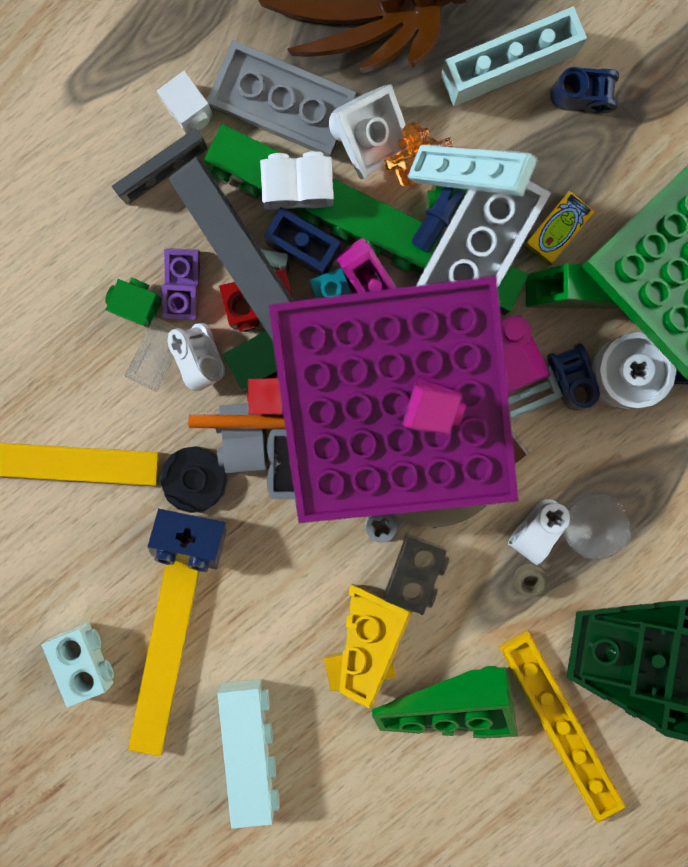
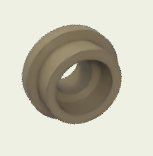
M525 564L515 571L513 581L515 588L520 593L528 597H535L544 591L548 578L541 566ZM529 576H535V577H536V578H535L534 580H532V581H526V580H525V578H526V577H529Z

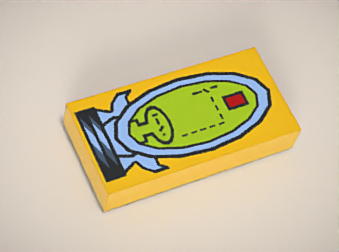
M568 191L525 243V246L548 265H551L595 211L572 192Z

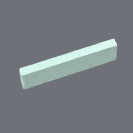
M420 145L408 178L414 183L523 196L537 159L530 153Z

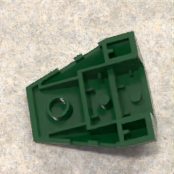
M688 599L577 611L566 678L604 700L607 699L625 710V713L632 717H637L651 725L664 736L688 742Z

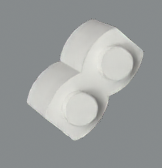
M312 151L304 153L303 157L297 159L289 158V155L285 153L270 154L268 159L261 160L264 209L279 210L280 207L294 209L333 206L331 157L324 156L322 152Z

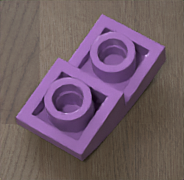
M166 248L164 249L165 283L162 284V318L196 320L199 300L200 249Z

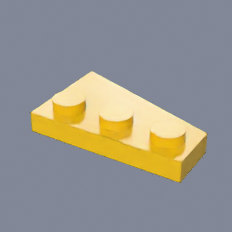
M350 584L349 596H351L349 615L346 618V628H348L346 649L343 650L339 693L367 708H372L413 612L355 584Z

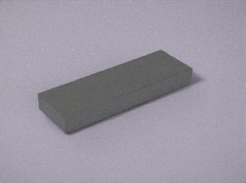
M194 128L112 185V188L123 202L129 205L175 173L195 156L198 157L207 151L208 148L203 137Z

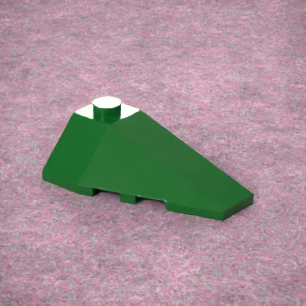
M486 666L482 669L470 670L372 709V717L380 731L420 734L426 728H433L436 731L442 732L443 736H453L455 730L473 731V738L483 739L518 736L511 686L505 667Z

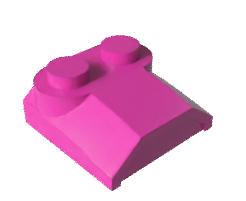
M521 315L501 320L509 395L538 380L547 379L551 374L531 336L532 331L529 323Z

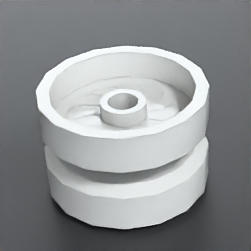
M641 332L622 335L605 342L596 349L590 358L591 368L600 390L599 400L612 408L626 410L653 406L664 399L674 385L676 367Z

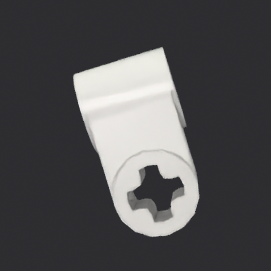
M205 323L194 324L191 329L182 330L177 328L169 332V349L175 357L183 382L190 390L202 391L223 378L225 375V365L213 340L212 332Z
M552 499L539 501L526 519L515 529L508 545L535 565L540 564L548 556L555 542L570 523L569 511L565 506ZM549 510L557 516L554 521L549 520L545 516Z

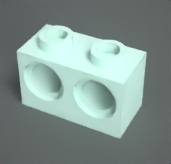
M89 622L55 635L41 644L67 708L105 693L114 683L112 680L114 678L113 668L108 660H104L100 650V636L95 629L91 628ZM70 640L80 645L81 654L71 651L69 647ZM82 672H87L93 677V685L83 681Z

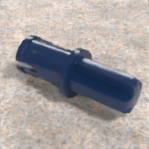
M444 187L433 207L425 211L427 216L411 241L417 249L428 252L443 228L449 227L450 217L460 201L465 197V194L459 188L451 200H448L454 188Z

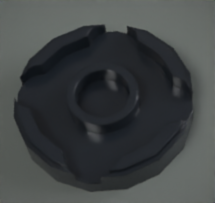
M194 446L182 448L169 456L163 464L160 483L165 493L164 496L170 504L178 510L194 513L205 511L219 502L225 494L228 478L225 468L219 467L218 457L210 449Z

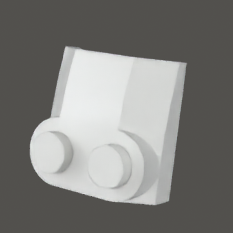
M391 84L365 93L336 108L331 113L329 119L330 132L336 140L343 143L360 179L367 178V175L398 157L415 150Z

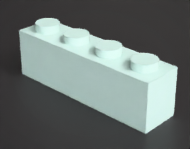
M573 6L445 59L441 78L454 107L577 56L587 36Z
M262 679L222 683L218 691V703L231 829L272 825L274 811H279L278 789H272L271 778L276 777L275 756H269L268 744H273L272 724L266 723L265 711H268L270 708L268 689H262Z

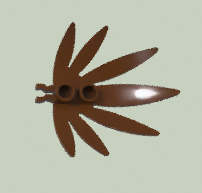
M258 0L264 8L311 22L327 24L370 22L313 42L290 47L287 50L291 56H326L352 51L374 43L403 26L367 61L359 66L362 73L375 70L389 63L400 55L412 41L413 44L409 52L408 62L410 67H416L430 55L439 39L442 24L441 7L450 2L454 4L467 3L466 0Z

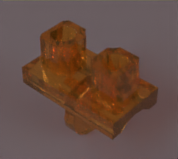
M414 122L404 126L402 139L398 141V145L403 151L384 159L386 170H396L401 186L417 184L410 180L408 175L420 145L453 147L451 137L437 141L434 138H429L431 134L427 127L422 129L420 125Z

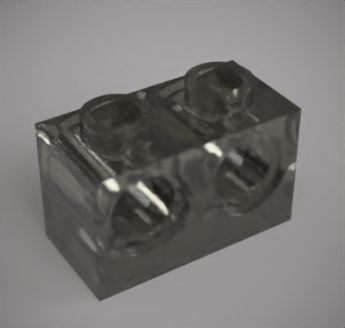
M406 533L383 595L384 600L424 615L426 607L432 608L438 591V589L434 588L438 575L443 576L447 569L449 557L445 556L446 549L443 546ZM420 551L432 553V561L425 567L417 566L414 562L415 556ZM409 583H417L421 586L420 593L414 598H408L403 595V589Z

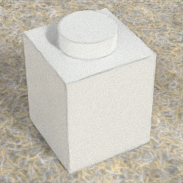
M185 71L157 90L163 104L186 134L194 128L198 131L202 130L213 116L208 102Z

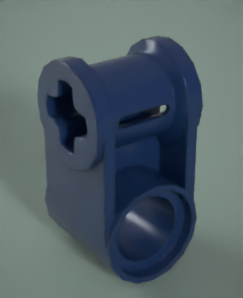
M569 67L564 70L552 86L550 99L553 105L563 110H580L596 114L613 112L617 108L614 92L615 83L619 80V73L613 69ZM564 84L571 85L575 93L572 94L566 91Z
M578 343L574 345L573 349L557 355L555 353L548 354V366H551L563 395L562 401L565 406L572 410H582L596 404L599 400L600 390L585 347ZM572 360L574 361L573 363H570L568 365L563 364ZM576 386L583 387L587 392V398L584 403L578 402L574 397L573 392Z

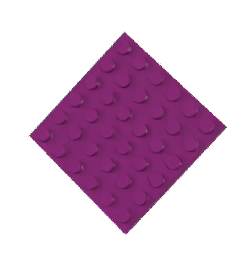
M497 276L268 305L298 523L519 501ZM417 378L461 393L460 403L466 404L460 425L452 424L449 434L403 426L405 412Z

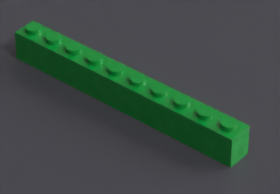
M221 124L203 161L214 179L224 184H228L229 181L240 185V191L252 198L258 199L259 195L262 196L261 160L268 159L270 154L281 152ZM332 178L333 206L286 209L301 215V219L316 228L321 225L331 230L330 235L344 243H348L349 239L356 242L364 238L377 258L380 254L392 260L390 264L403 272H409L411 269L421 275L445 234L441 231L428 252L417 249L411 241L421 226V221ZM511 265L498 286L500 314L503 315L508 314L512 310L529 275Z

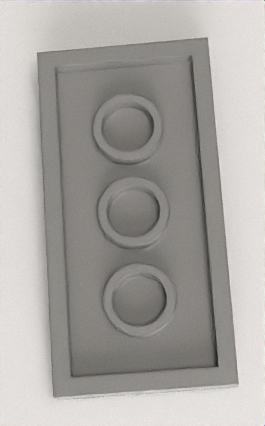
M232 40L207 102L210 108L312 151L322 152L324 156L331 157L338 142L332 136L329 128L331 113L336 108L355 99L357 92Z

